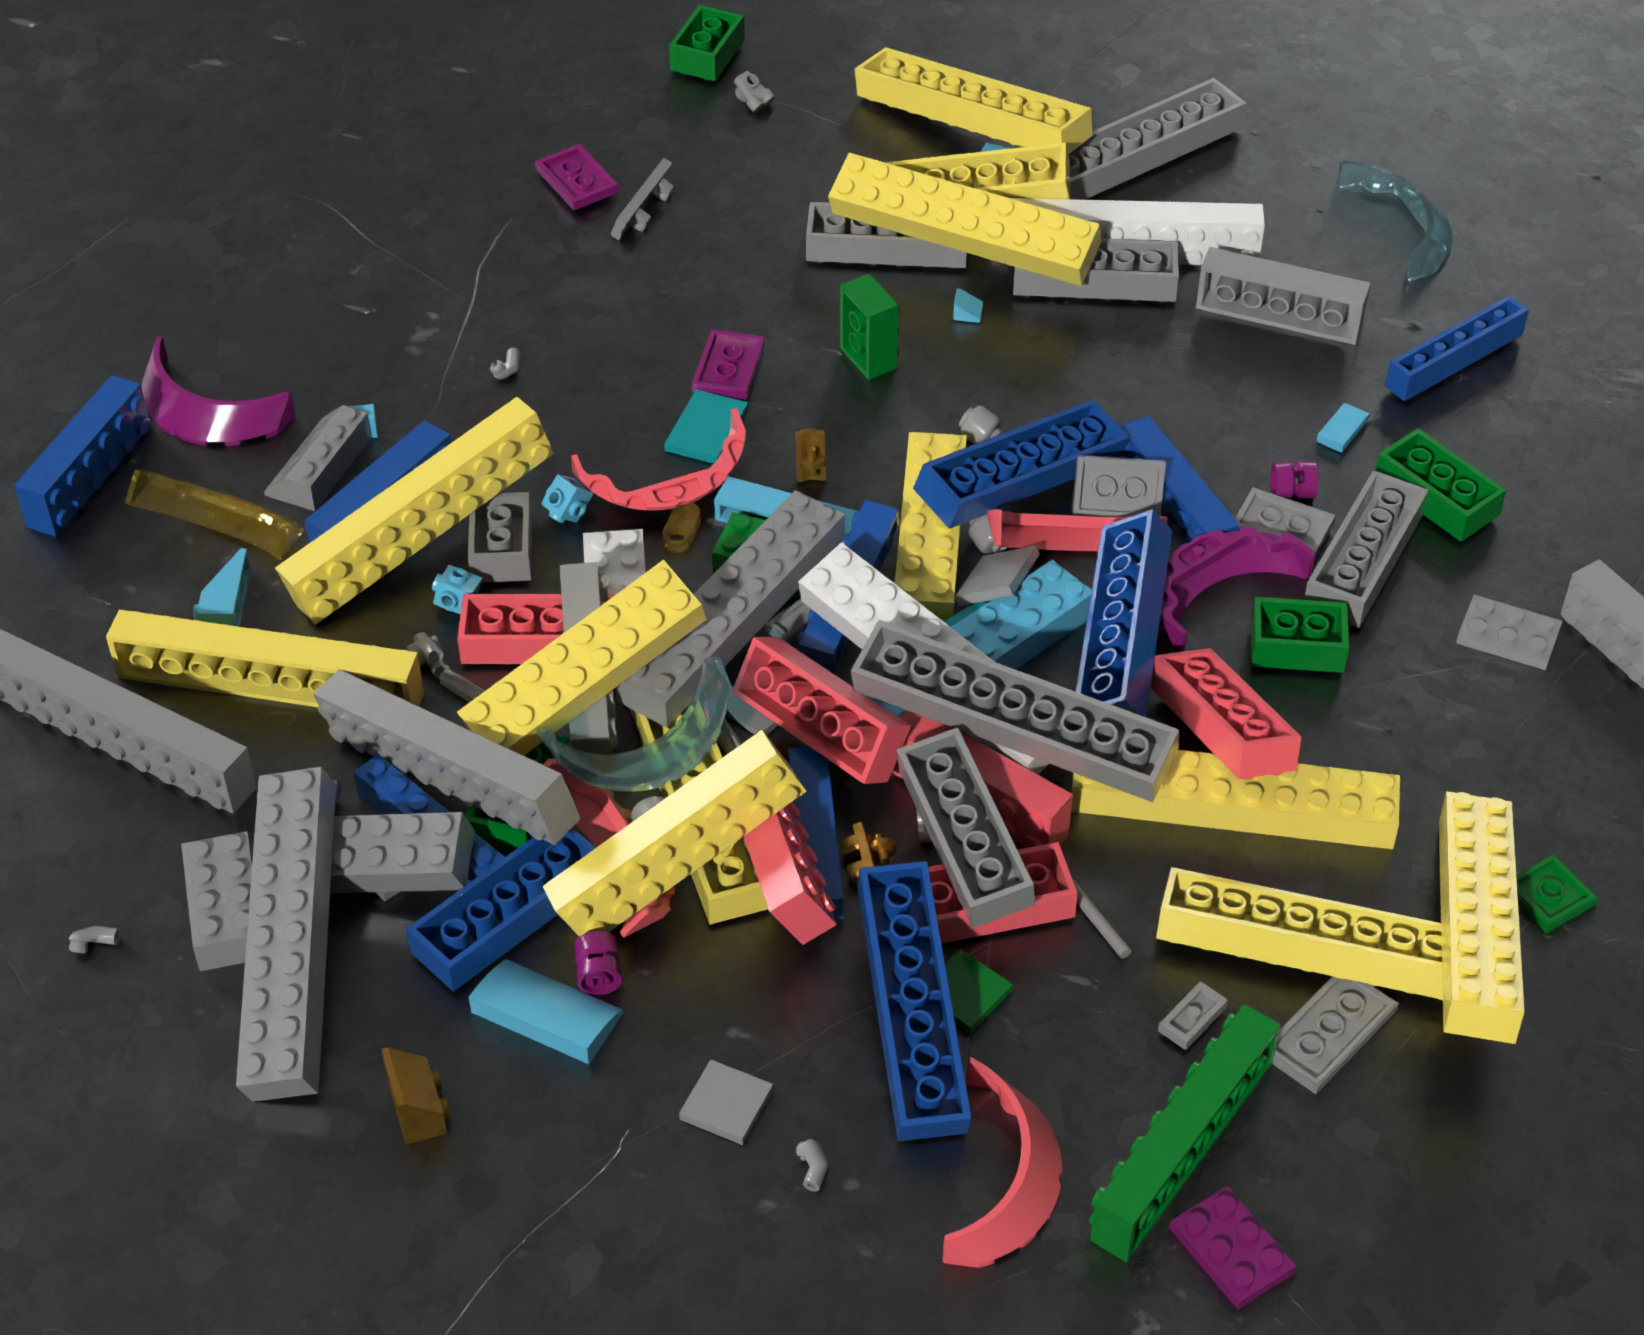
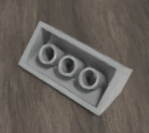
M342 405L321 418L264 491L265 496L316 511L372 438L368 413Z

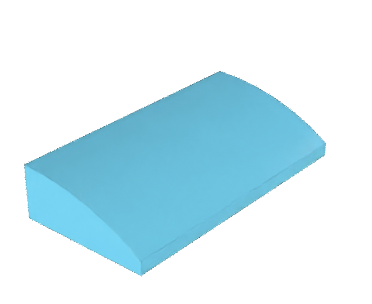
M507 959L493 968L469 996L471 1013L586 1064H590L623 1015V1009Z

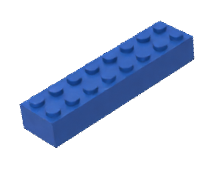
M1092 399L924 463L913 489L950 529L987 514V510L1003 508L1075 479L1077 455L1120 458L1130 437Z
M1153 509L1102 526L1076 692L1143 717H1146L1172 536V530Z
M927 861L860 868L857 887L897 1141L967 1134L971 1122V1113Z

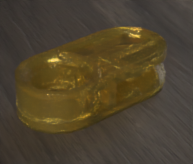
M685 504L673 509L663 530V544L668 551L675 553L684 552L691 546L701 523L700 509L696 504ZM676 534L684 536V538L679 541H674L670 539L671 536Z

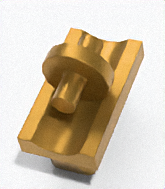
M808 428L796 431L797 482L826 480L824 430Z
M862 821L853 824L855 834L840 840L847 860L858 856L862 858L847 865L849 876L855 885L858 883L860 868L880 866L878 861H881L883 865L889 864L890 857L897 851L895 841L891 838H884L881 833L876 834L873 841L871 836L866 834Z

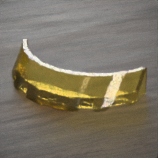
M134 471L125 499V503L131 506L173 516L230 535L263 549L280 561L301 536L304 529L303 526L296 525L297 521L281 516L278 512L220 491L201 487L198 484L171 479L150 471Z

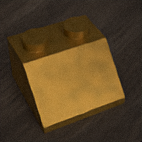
M389 1047L381 1049L390 1091L406 1145L446 1134L445 1119L451 1118L446 1097L440 1099L438 1097L437 1091L442 1090L438 1070H430L427 1057Z

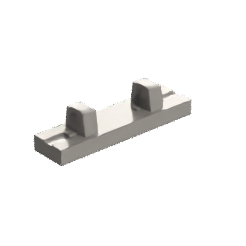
M665 158L661 160L618 216L610 234L612 237L620 240L630 226L641 232L644 231L651 218L649 214L643 211L644 207L653 196L666 201L672 193L674 186L665 180L672 162Z

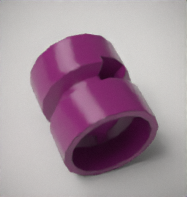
M1297 461L1295 466L1290 462H1272L1270 470L1271 493L1287 499H1291L1293 494L1297 498H1316L1318 492V471L1315 461Z
M592 931L578 937L574 942V952L577 964V981L580 990L590 995H604L618 989L622 982L616 937L604 931Z

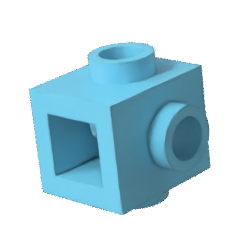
M557 474L552 485L547 489L541 505L550 511L548 515L554 520L564 523L565 520L577 523L579 518L585 513L586 506L594 493L575 478Z
M448 565L442 575L437 574L432 585V591H435L433 604L448 611L461 614L463 594H479L482 577L469 573L462 568Z

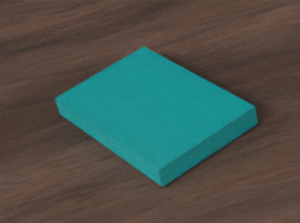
M696 389L664 443L665 451L714 464L722 453L724 440L730 433L731 409L737 408L741 420H743L749 410L748 402Z

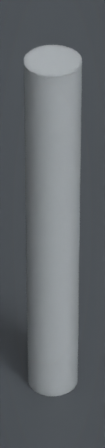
M1073 880L1078 893L1077 905L1121 959L1129 956L1131 953L1129 946L1076 881Z

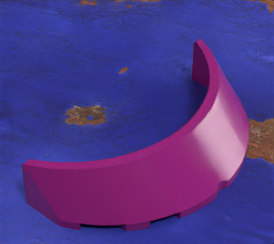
M157 336L143 377L142 391L147 411L152 416L153 422L166 433L178 436L183 441L207 446L210 442H225V446L241 445L247 439L265 434L266 438L279 434L295 418L292 395L287 391L254 400L226 401L206 398L182 388L169 377L163 368L168 362V356L163 337Z
M1239 527L1238 531L1225 533L1221 530L1211 531L1193 538L1188 544L1180 546L1168 558L1160 614L1176 653L1184 652L1186 646L1187 631L1180 625L1183 614L1192 600L1203 590L1223 579L1247 573H1281L1307 579L1312 575L1315 552L1295 535L1282 532L1281 536L1259 532L1255 527Z

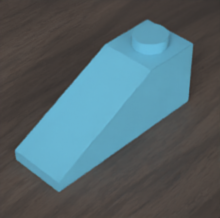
M240 548L201 591L199 604H195L193 608L194 620L240 626L251 572L247 549Z

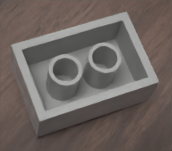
M529 492L499 493L469 514V571L474 575L482 577V582L531 580L532 512Z

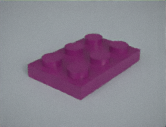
M581 144L535 161L536 170L573 210L583 208L619 193V184Z
M711 329L692 381V392H695L697 389L729 398L747 400L765 347V337Z
M1228 1186L1170 1221L1169 1229L1237 1310L1296 1272L1297 1266Z

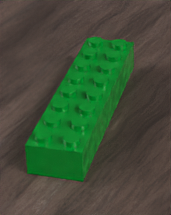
M1245 1004L1236 1015L1231 1013L1227 1017L1222 1027L1223 1033L1219 1038L1213 1037L1209 1041L1204 1051L1205 1057L1201 1062L1195 1061L1191 1065L1186 1075L1187 1081L1182 1087L1177 1085L1173 1089L1167 1102L1169 1105L1164 1111L1158 1110L1149 1124L1150 1130L1145 1137L1139 1135L1130 1150V1157L1126 1162L1123 1160L1118 1162L1111 1175L1112 1181L1107 1187L1101 1186L1095 1193L1091 1203L1094 1206V1212L1089 1220V1224L1092 1225L1090 1241L1128 1263L1272 1065L1281 1026L1280 1023Z

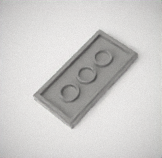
M1332 976L1280 1029L1272 1064L1311 1092L1317 1094L1397 1011L1399 1003L1370 984Z

